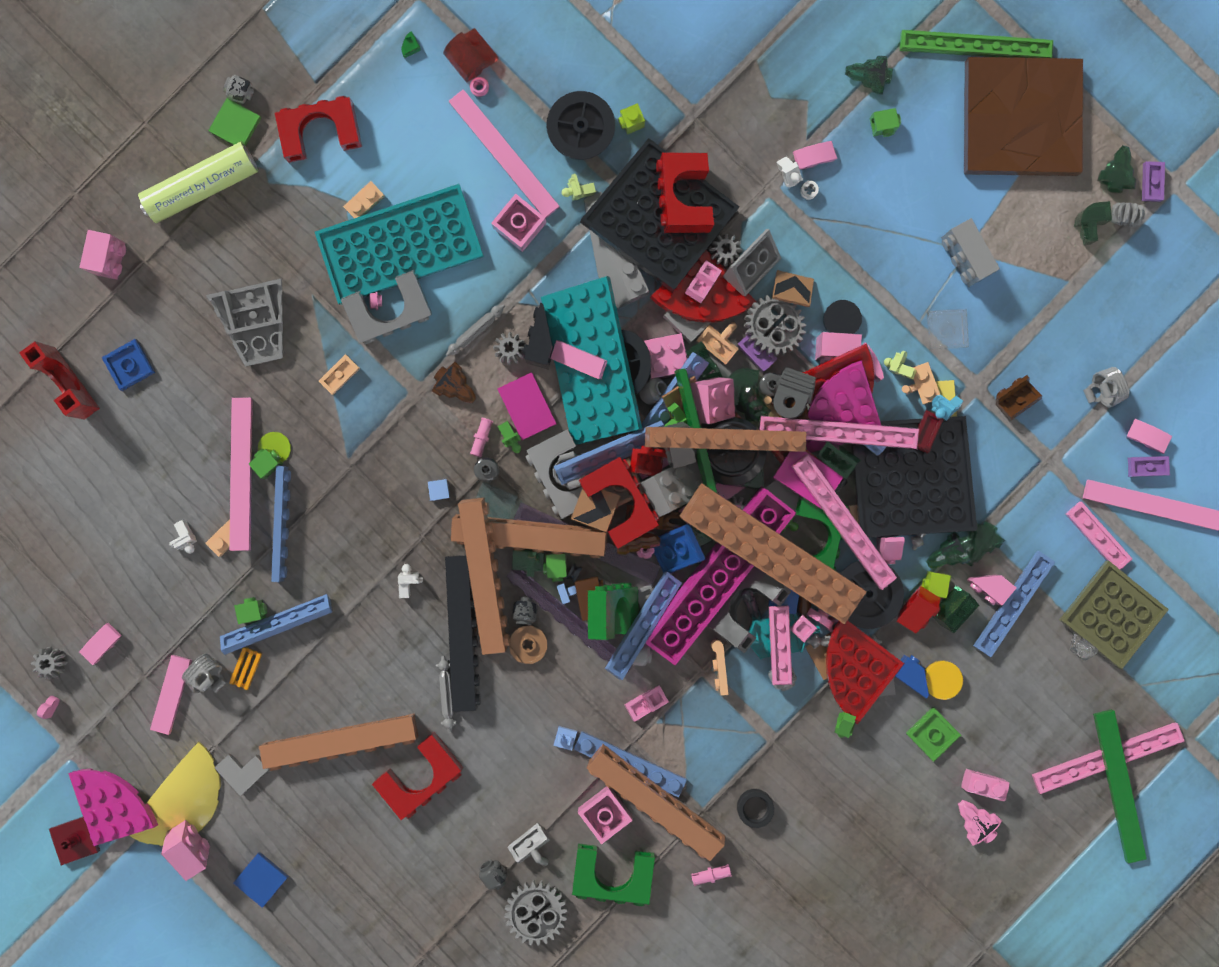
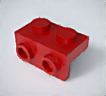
M641 446V449L633 448L629 472L654 476L662 472L663 459H667L666 450L654 449L652 451L653 447Z

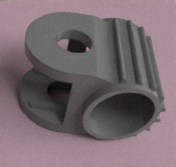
M786 367L773 390L776 392L773 401L776 412L782 417L791 419L802 415L807 404L811 405L816 377ZM789 397L795 399V405L792 408H787L785 405V401Z

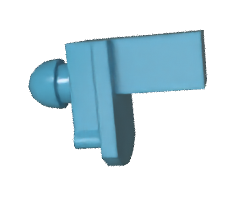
M940 394L932 400L933 408L931 410L935 412L937 418H943L947 421L961 407L964 401L958 396L949 401Z

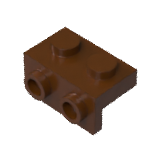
M1026 375L1023 378L1016 379L1009 388H1004L997 393L996 406L1011 421L1040 401L1042 395L1030 383V377Z

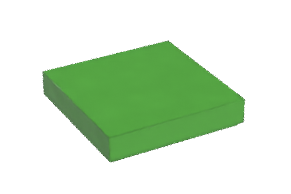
M226 98L208 131L232 145L242 141L246 146L261 117Z
M934 707L906 732L912 741L933 762L961 736Z

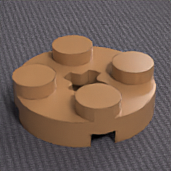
M533 625L519 627L510 638L509 649L511 655L518 662L525 664H534L540 661L548 647L547 637L544 632ZM526 639L533 641V648L531 650L523 647Z

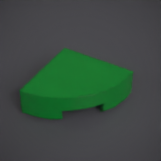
M412 31L405 36L401 50L404 58L421 51Z

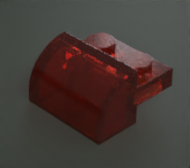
M475 28L465 34L462 32L457 34L443 51V54L466 82L479 76L483 69L498 60V56Z

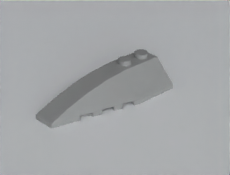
M602 192L584 199L586 212L601 196ZM590 230L598 277H610L617 309L648 296L649 290L638 266Z

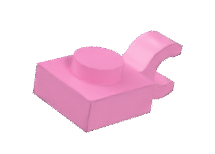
M810 608L807 613L808 616L822 624L830 632L834 630L832 625L839 621L832 616L829 617L821 609L817 612Z

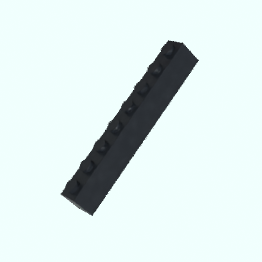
M466 555L446 556L452 712L476 711L478 705H481L480 694H477V686H480L479 674H476V667H479V657L475 655V647H478V637L474 636V628H477V619L473 617L475 606L472 597Z

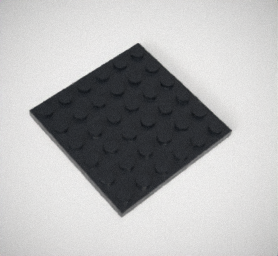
M648 138L581 218L580 223L673 293L740 206L704 179H683L677 181L673 185V192L676 198L684 205L691 207H713L714 226L710 233H665L664 226H661L663 208L659 206V198L662 195L661 190L658 189L660 172L656 170L657 160H660L662 153L668 152Z
M966 416L950 417L947 421L944 419L929 453L919 449L887 446L877 456L863 444H852L858 523L868 538L977 531ZM921 419L881 421L882 426L918 428Z

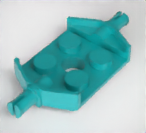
M789 614L790 627L799 619L796 614ZM769 618L752 621L749 633L755 636L756 639L750 647L760 660L771 657ZM819 625L815 626L818 630H815L813 634L820 633ZM790 630L791 653L803 652L805 643Z

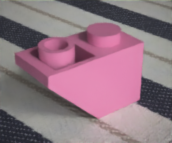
M1002 575L975 576L967 579L971 583L970 587L977 593L981 591L986 596L985 600L992 605L1002 606L1016 589Z

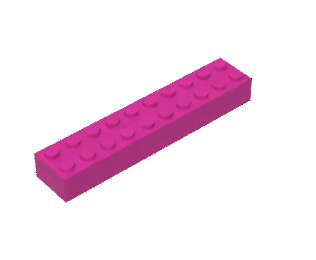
M762 486L743 509L779 534L796 514L794 510ZM717 542L706 555L705 560L699 564L672 598L645 644L673 665H676L754 565Z

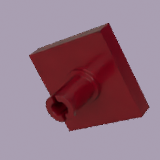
M83 816L49 828L60 865L100 851L99 845H93Z

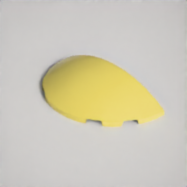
M198 742L147 802L157 820L158 826L129 836L146 844L163 846L166 832L185 820L190 825H194L198 832L208 824L219 803L217 799L219 789L221 788L220 774L216 771L213 763L214 758L202 743Z

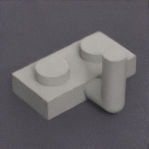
M539 823L508 846L509 851L519 864L530 855L538 864L547 866L549 860L542 857L538 852V849L550 840Z

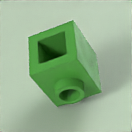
M896 108L873 112L869 118L873 137L883 135V137L892 136L900 127L899 125H901L900 114H897Z
M274 449L259 450L255 453V458L249 463L250 467L262 479L270 476L276 470V466L283 464L280 461L281 456Z
M566 553L546 555V563H543V574H547V578H552V582L563 581V577H567Z
M252 597L244 599L243 604L234 605L238 624L266 618L267 607L262 599L256 601V598Z

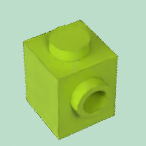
M638 103L620 110L618 121L621 128L625 129L627 135L645 128V119Z
M927 571L926 579L922 581V587L937 595L940 599L941 597L947 598L951 575Z

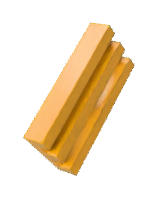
M243 647L229 684H234L237 687L248 690L263 653ZM247 652H248L249 654H248L247 660H246L245 665H244V667H243V670H242V672H241L240 678H239V680L237 681L236 679H237L238 674H239V672H240V669H241V667H242V664H243V661H244V659H245V656H246V654H247ZM253 655H256L246 683H243Z

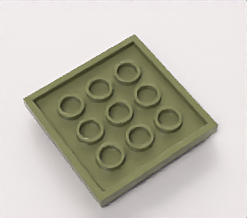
M1105 561L1059 620L1118 669H1123L1169 609L1110 561Z

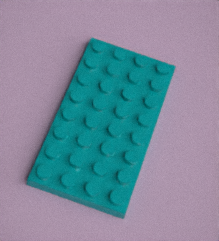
M460 184L315 231L339 305H342L341 299L359 291H361L363 297H366L370 293L396 287L398 285L395 278L412 270L415 271L417 278L420 279L484 257Z
M605 276L542 296L541 301L545 308L553 349L556 340H559L607 360L602 379L594 378L554 360L568 429L575 445L642 429L610 277Z

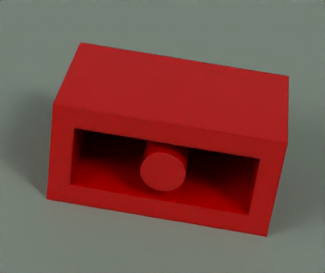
M920 586L900 609L897 622L914 633H917L921 628L924 629L928 625L929 619L932 616L935 617L940 611V597Z

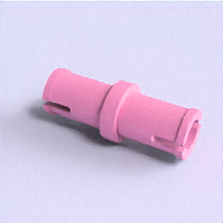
M481 418L478 432L474 435L475 441L470 452L471 455L482 457L485 444L489 441L488 435L493 423L492 420Z
M729 864L713 869L709 867L708 870L691 874L694 886L707 882L715 883V880L732 877Z

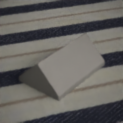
M766 229L749 246L723 276L743 296H746L781 259L769 229Z

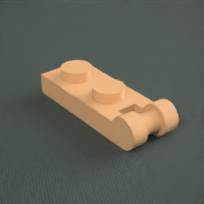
M715 639L710 645L715 652L716 660H712L713 671H717L718 679H714L715 690H719L720 695H729L724 646L720 640Z

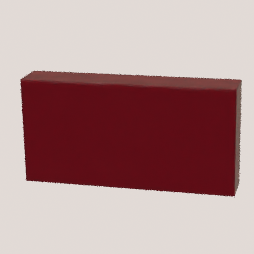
M928 410L924 412L917 428L919 429L917 449L925 453L930 452L944 420L943 418H937L934 413Z

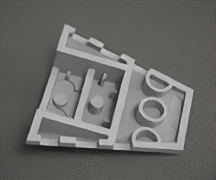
M282 278L206 295L245 366L283 358Z

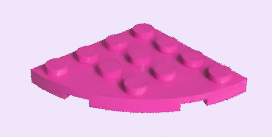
M862 360L841 369L839 373L820 387L808 409L810 420L882 426ZM806 440V447L810 453L845 444Z
M90 768L68 773L94 846L158 826L148 803L144 804L137 795L139 792L123 778L108 771L101 772Z

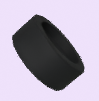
M750 789L741 794L737 801V811L745 825L751 828H761L771 822L775 808L772 799L766 792L760 789ZM753 797L763 799L767 805V812L762 818L757 820L749 818L744 811L745 803Z

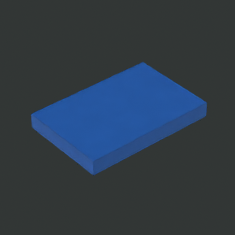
M689 523L658 536L661 538L660 546L654 547V554L663 573H672L705 560Z

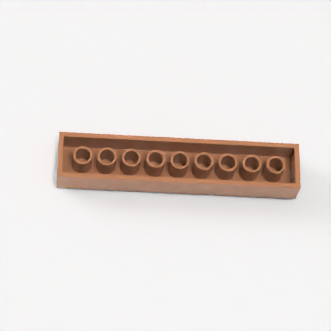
M702 483L680 514L684 521L843 624L847 622L866 594V591Z

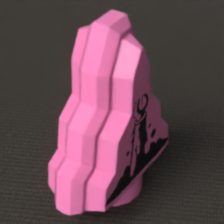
M965 800L958 803L960 815L965 820L964 828L968 832L967 838L972 846L982 841L989 843L996 838L998 833L995 830L1002 822L996 814H989L985 809H977L974 804Z

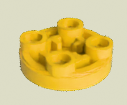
M941 660L933 662L925 669L928 692L931 696L947 700L955 697L960 692L963 685V676L955 664Z

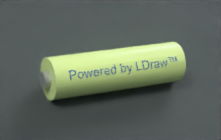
M241 141L138 193L141 210L157 224L257 173V165L251 153Z

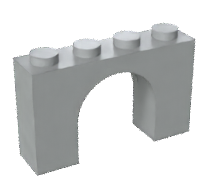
M414 270L395 278L404 299V310L393 320L383 321L374 317L368 310L361 291L341 299L359 343L365 342V344L375 341V337L379 335L386 337L393 334V330L397 328L404 330L411 327V323L415 321L422 323L429 320L432 312Z
M568 429L526 450L528 455L525 456L529 465L535 466L537 472L534 474L539 483L543 482L546 488L543 492L548 500L552 499L555 505L552 509L556 517L560 516L561 519L573 514L582 491V487L570 492L559 490L550 479V467L553 461L559 455L577 448Z

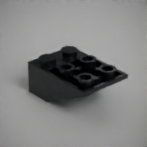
M540 303L539 308L535 307L533 314L535 323L534 326L529 328L527 336L529 337V344L524 345L522 355L527 364L549 370L553 346L543 303Z

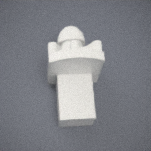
M787 157L777 161L778 169L782 172L786 187H793L800 180H803L797 162L793 163Z
M181 520L174 524L180 537L171 541L169 545L171 548H176L177 550L184 549L187 553L191 554L194 552V545L192 544L197 542L187 521Z
M404 564L402 567L403 573L398 575L399 598H409L411 595L410 584L423 582V577H419V572H411V566Z

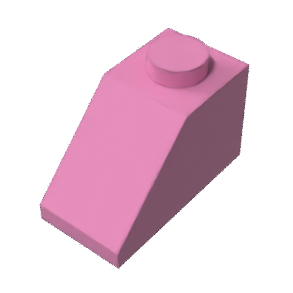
M896 536L877 537V551L887 564H896L895 560H901L905 539L904 537Z

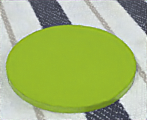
M270 432L260 439L258 451L261 449H274L281 456L280 461L283 463L290 455L291 444L282 433Z

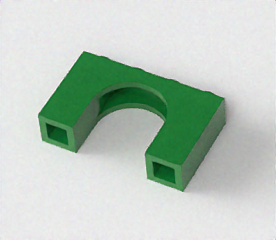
M799 495L795 511L796 515L821 521L828 533V540L823 550L812 556L836 571L834 564L835 560L839 558V542L843 538L823 510Z
M632 583L595 586V590L588 591V639L609 640L615 638V634H626L639 614L638 587H632Z
M578 844L572 895L578 899L591 897L600 902H605L607 899L614 900L618 904L631 902L636 906L649 905L655 861L654 853L635 851L631 877L623 885L611 887L603 884L596 876L597 846Z

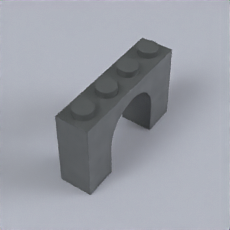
M755 566L708 624V626L743 653L748 650L756 637L745 630L737 620V608L743 600L741 596L742 591L750 589L753 594H762L779 607L792 592L785 585Z

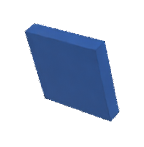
M133 339L101 357L120 391H124L156 373L137 339Z
M258 852L233 884L263 908L289 876L261 852Z

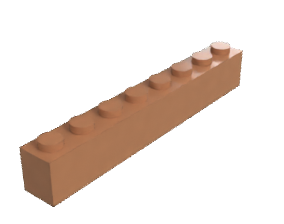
M645 427V447L806 452V432Z
M485 497L461 500L458 503L482 655L503 653L510 645L509 634H506L505 630L507 618L506 615L503 616L502 611L504 599L500 597L499 592L501 590V580L497 578L496 573L498 571L497 559L494 560L493 554L496 548L495 542L491 541L490 535L493 529L492 523L488 522L487 516L490 513L488 502L485 503Z
M456 514L452 518L451 541L465 545L460 514ZM488 517V522L492 523L493 532L490 535L491 541L495 542V548L513 547L514 550L519 551L526 548L532 549L533 552L551 551L553 554H563L565 552L570 553L572 556H582V554L590 555L591 558H601L606 553L608 531L604 532L592 527Z
M415 714L266 742L259 746L263 769L270 768V771L281 769L282 765L289 764V767L301 765L300 762L308 761V763H315L320 761L319 758L323 757L331 760L338 758L339 754L345 753L346 756L355 755L359 750L372 752L376 750V747L383 746L384 749L395 747V743L402 742L403 745L414 743V740L419 735Z
M604 744L590 758L587 769L592 776L600 778L608 788L616 790L623 799L629 800L639 811L648 814L655 823H660L664 826L668 833L676 835L684 845L696 850L700 857L711 861L724 847V834Z

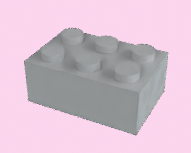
M972 218L952 228L941 237L942 246L946 251H949L952 264L958 267L961 273V280L968 287L1000 269Z
M695 462L678 468L671 467L640 484L658 517H661L688 503L703 482L699 466Z

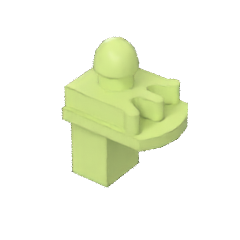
M572 174L568 180L569 188L562 190V195L564 197L571 196L572 201L592 196L596 193L594 183L580 186L576 174Z
M902 351L901 354L896 352L893 360L892 358L884 360V365L890 367L889 370L894 374L912 380L916 374L915 368L904 365L907 351Z

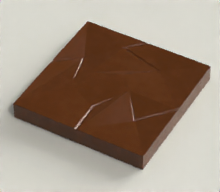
M968 57L965 61L964 174L1080 175L1083 172V59Z

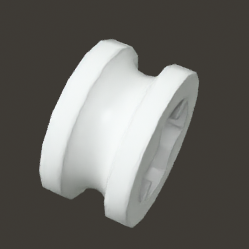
M807 181L802 185L800 194L804 199L811 200L816 197L819 187L814 181ZM808 186L812 187L811 190L814 189V192H812L810 195L807 194V191H805V189H807Z

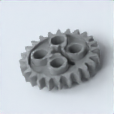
M766 295L764 300L759 298L757 303L754 302L752 308H749L747 311L749 315L744 318L748 321L744 327L749 328L745 335H751L748 341H755L753 347L755 348L759 345L760 353L765 349L767 356L773 352L774 357L779 352L784 356L786 351L791 353L793 348L796 349L799 346L798 343L803 341L801 336L806 333L802 330L806 327V324L801 323L805 317L799 316L802 311L801 309L795 310L797 304L791 306L789 302L770 299L768 295ZM771 310H775L778 316L772 314ZM785 314L786 318L767 337H764V334ZM758 322H762L765 328H761ZM785 323L790 324L791 329H788ZM772 335L777 336L779 342H776L773 339Z
M533 880L532 885L529 886L525 882L524 888L518 885V893L512 891L511 895L513 898L508 897L507 899L510 905L505 906V910L509 911L504 916V918L509 919L506 922V926L512 925L510 933L516 931L515 938L517 939L522 936V943L528 939L529 945H532L533 940L536 941L538 946L540 945V940L547 944L548 937L554 940V933L560 935L561 930L559 927H565L563 921L567 920V915L563 913L567 912V907L562 906L566 904V900H560L562 893L555 894L557 887H554L552 890L549 889L550 883L543 886V881L541 880L539 885H536L535 880ZM535 896H541L543 898V901L538 903L535 902L533 898ZM525 907L528 912L522 914L518 911V908ZM533 910L535 912H538L540 910L539 915H537L536 913L532 915ZM546 912H552L555 916L553 918H547L544 914ZM536 923L539 927L533 930L529 927V924Z

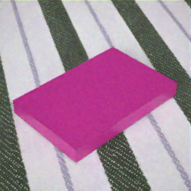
M532 372L498 388V392L522 441L556 425Z
M790 451L773 478L821 509L791 467L808 453ZM808 454L835 491L843 476Z

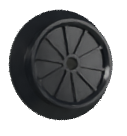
M587 91L571 92L559 98L551 107L546 123L547 134L555 149L564 156L577 160L590 159L601 154L611 143L615 133L614 114L607 102L600 96Z
M621 329L636 395L645 387L650 377L651 355L641 337L634 332Z
M736 417L712 423L706 428L759 430L749 421ZM707 449L714 481L727 486L742 485L755 478L763 468L767 455L765 450H735V452H730L729 449Z
M860 561L850 564L841 572V575L860 586L866 592L870 591V595L868 597L866 594L863 596L848 619L854 626L864 629H875L890 623L897 616L903 604L904 589L900 577L893 568L890 567L897 579L883 590L879 589Z

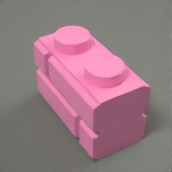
M966 769L961 787L967 792L1005 802L1009 782L1003 778Z

